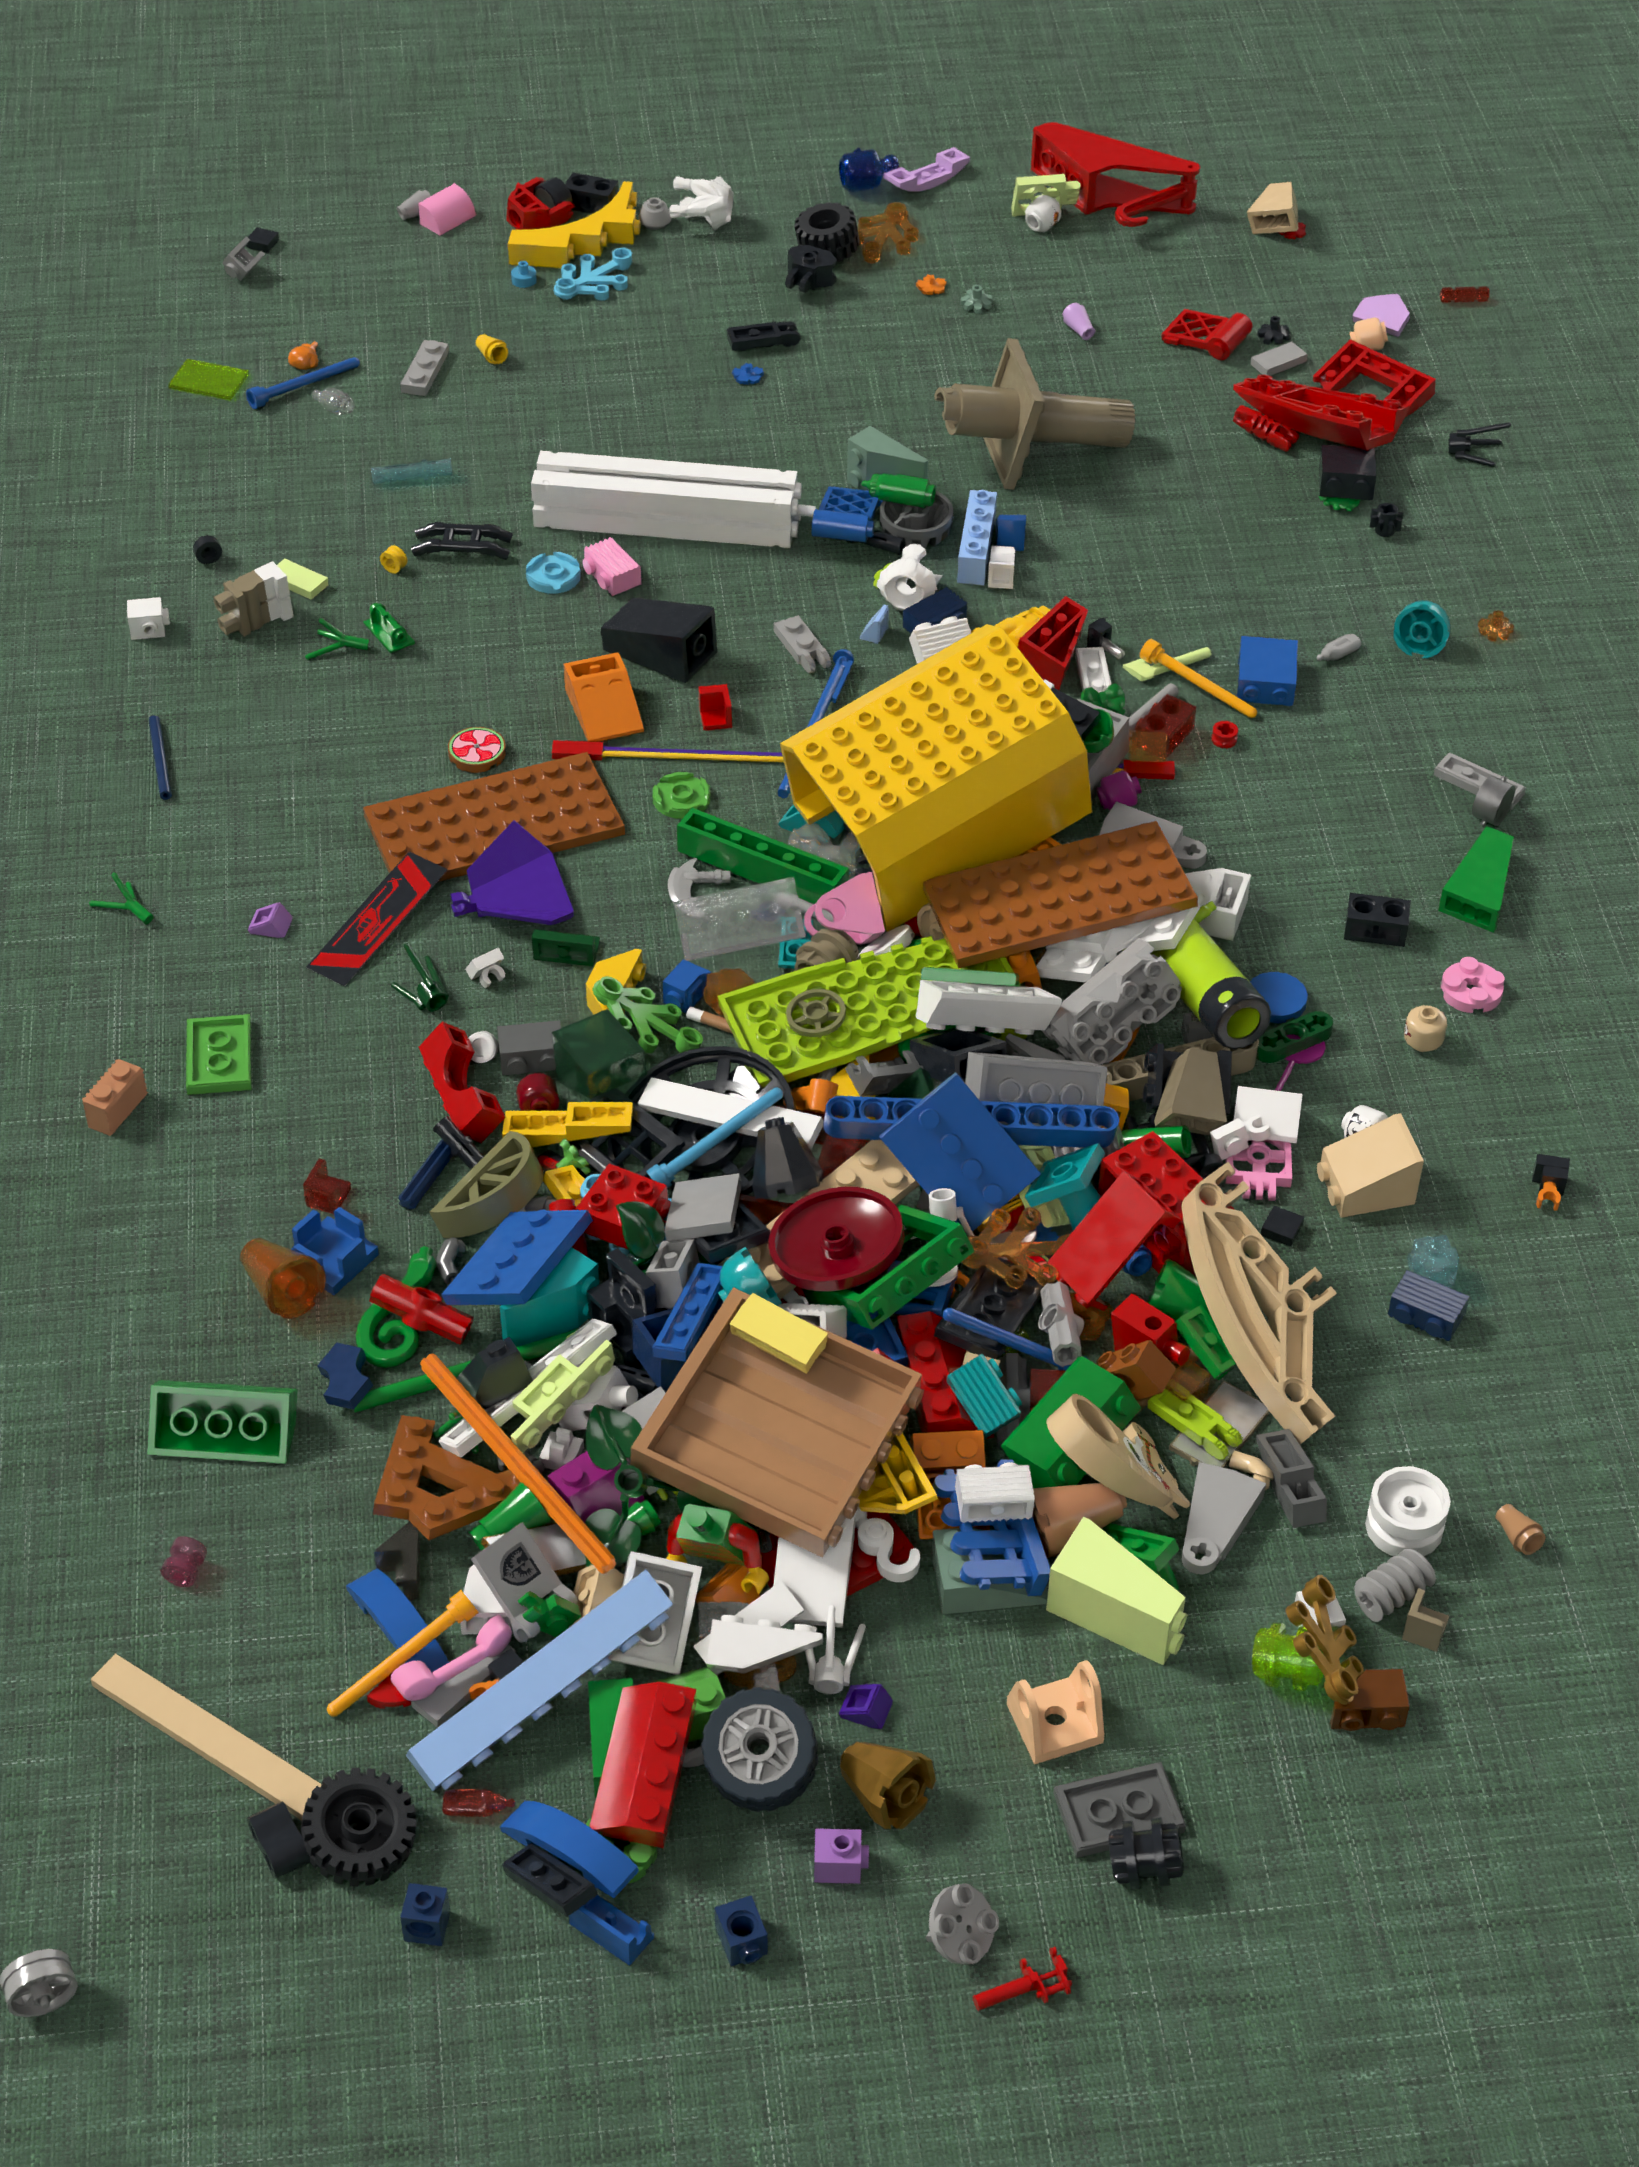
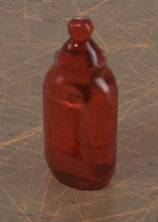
M452 1789L444 1793L442 1810L444 1815L450 1817H487L493 1813H499L506 1807L513 1808L515 1800L512 1798L507 1800L500 1794H495L487 1789Z

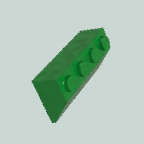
M1079 1356L1001 1445L1008 1458L1013 1459L1014 1463L1018 1466L1029 1465L1033 1488L1077 1485L1086 1474L1056 1443L1046 1423L1047 1418L1073 1394H1079L1091 1401L1121 1431L1141 1409V1406L1123 1380L1084 1356Z
M160 1380L151 1385L147 1455L286 1464L296 1425L298 1389Z

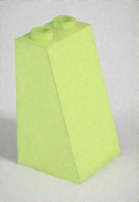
M1083 1517L1050 1568L1046 1610L1161 1665H1164L1170 1653L1174 1655L1178 1653L1184 1640V1635L1180 1632L1187 1619V1614L1183 1612L1185 1596L1090 1519Z

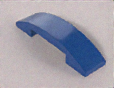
M375 1569L346 1585L347 1591L364 1614L369 1612L396 1650L427 1626L403 1592L379 1569ZM436 1639L432 1640L405 1662L422 1661L431 1672L449 1663Z
M524 1801L500 1826L501 1832L521 1844L527 1846L530 1843H534L583 1872L584 1878L613 1898L639 1872L638 1866L602 1835L567 1813L543 1803Z

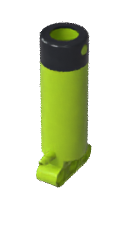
M1210 901L1200 907L1176 948L1152 951L1150 954H1154L1156 957L1161 956L1168 963L1180 980L1181 984L1179 986L1182 987L1180 998L1216 1041L1223 1047L1230 1049L1245 1048L1256 1042L1265 1033L1270 1024L1271 1010L1269 1003L1199 925L1201 921L1210 916L1217 908L1214 902Z

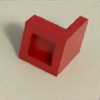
M727 684L698 687L699 711L703 730L732 728V705Z

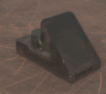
M410 1521L375 1550L374 1556L376 1569L382 1572L396 1571L397 1587H403L404 1595L407 1599L414 1601L420 1599L421 1540L419 1530Z

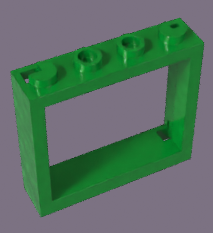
M898 1203L896 1207L901 1214L903 1225L906 1228L904 1243L914 1236L929 1241L926 1245L861 1294L847 1289L837 1291L801 1289L809 1304H826V1306L844 1305L848 1321L873 1330L974 1253L975 1250L960 1223ZM878 1311L879 1315L872 1320L869 1312L875 1313Z

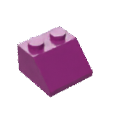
M586 1451L548 1475L550 1485L584 1523L593 1512L600 1509H612L621 1516L622 1501L620 1496L622 1492L616 1488L614 1477L622 1463L612 1470H603L592 1462ZM643 1495L636 1498L630 1497L628 1507L630 1508L636 1501L639 1503L645 1500Z

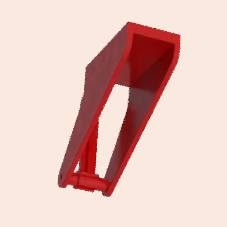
M1056 122L1033 127L1031 170L1038 176L1065 174L1066 182H1080L1078 202L1073 205L1085 215L1105 208L1117 207L1115 210L1117 222L1125 227H1137L1147 224L1148 217L1131 218L1130 216L1147 210L1178 214H1192L1196 211V203L1193 200L1196 198L1198 183L1195 177L1200 172V165L1198 163ZM1111 169H1124L1182 175L1179 184L1158 191L1099 173Z

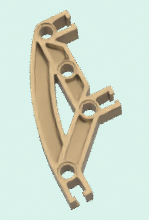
M1227 1162L1200 1181L1182 1202L1183 1222L1189 1253L1207 1308L1229 1353L1270 1413L1284 1430L1290 1429L1298 1443L1302 1444L1335 1417L1312 1388L1313 1314L1337 1293L1330 1286L1320 1296L1316 1294L1311 1300L1308 1293L1304 1290L1314 1281L1318 1282L1322 1279V1275L1316 1267L1292 1285H1289V1268L1242 1211L1228 1209L1250 1187L1245 1181H1242L1233 1191L1230 1189L1225 1194L1218 1185L1227 1176L1231 1177L1235 1174V1169ZM1261 1310H1262V1311L1264 1312V1314L1268 1317V1323H1267L1265 1317L1263 1316ZM1286 1394L1291 1397L1292 1401L1287 1398Z

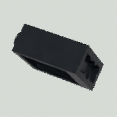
M952 1028L911 1039L910 1051L914 1054L919 1065L923 1066L925 1070L923 1075L944 1082L956 1072L965 1082L968 1052L1007 1055V1044L1003 1040L977 1031H962Z

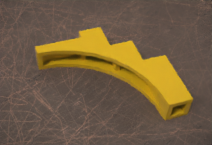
M623 181L619 192L611 202L601 210L581 220L552 228L511 230L508 241L509 265H518L520 261H526L528 266L561 268L562 265L569 264L570 259H574L575 255L591 254L593 256H601L603 247H607L608 243L634 244L635 236L640 235L641 222L636 220V210H634V207L637 206V192H633V182Z

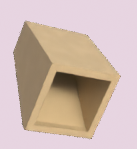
M1400 1113L1323 1148L1321 1162L1317 1164V1173L1320 1181L1325 1182L1328 1188L1330 1204L1336 1206L1342 1218L1415 1204L1424 1160Z

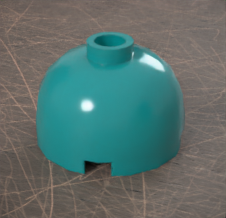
M1431 601L1413 602L1398 614L1394 624V640L1398 647L1407 655L1412 656V652L1424 655L1422 658L1437 655L1448 641L1451 632L1450 619L1446 611L1436 603Z
M746 1247L733 1254L724 1263L719 1278L723 1290L718 1292L723 1302L734 1287L749 1295L754 1293L776 1306L782 1304L777 1293Z

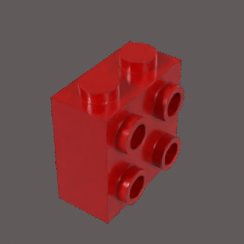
M609 1163L575 1208V1210H588L593 1219L583 1233L628 1250L616 1205L631 1201L643 1202L652 1206L661 1218L664 1219L671 1206V1202L668 1200L667 1185Z

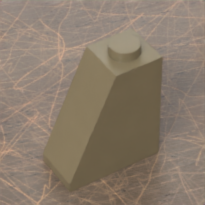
M1192 1047L1185 1050L1181 1056L1172 1062L1154 1120L1156 1127L1186 1125L1192 1133L1210 1135L1211 1131L1227 1122L1218 1055L1216 1052L1205 1051L1200 1047Z

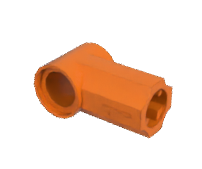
M815 1078L810 1080L809 1086L793 1088L792 1095L796 1104V1111L824 1118L827 1102L837 1096L839 1085L829 1080Z

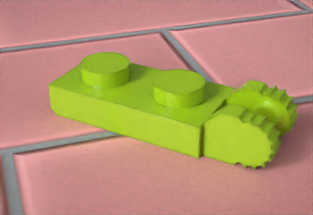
M1173 1381L1168 1382L1163 1393L1154 1395L1148 1400V1409L1198 1445H1203L1207 1453L1218 1460H1224L1229 1454V1450L1223 1442L1236 1448L1243 1441L1239 1431L1227 1423L1223 1416ZM1217 1432L1218 1436L1222 1441H1220L1213 1434Z

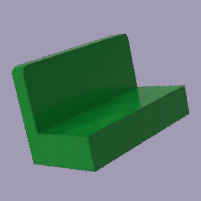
M1202 1305L1181 1316L1176 1321L1178 1332L1214 1379L1220 1380L1237 1366L1222 1340L1213 1319Z

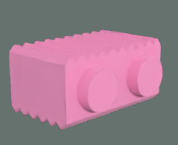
M609 537L608 540L604 539L603 542L600 541L585 547L583 567L586 573L594 575L599 586L602 589L608 590L612 596L641 585V566L613 538Z

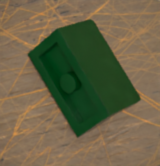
M534 929L532 935L533 960L594 967L600 945V937Z

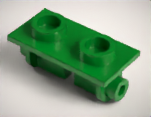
M373 603L370 606V619L363 621V624L390 654L415 644V641L408 635L406 629L400 626L386 612L383 604Z

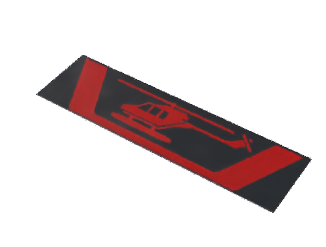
M408 852L306 968L346 986L448 869L412 852Z

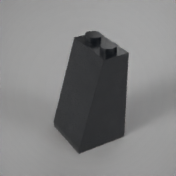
M633 597L601 627L603 650L610 653L619 652L622 658L684 683L718 652L714 607Z

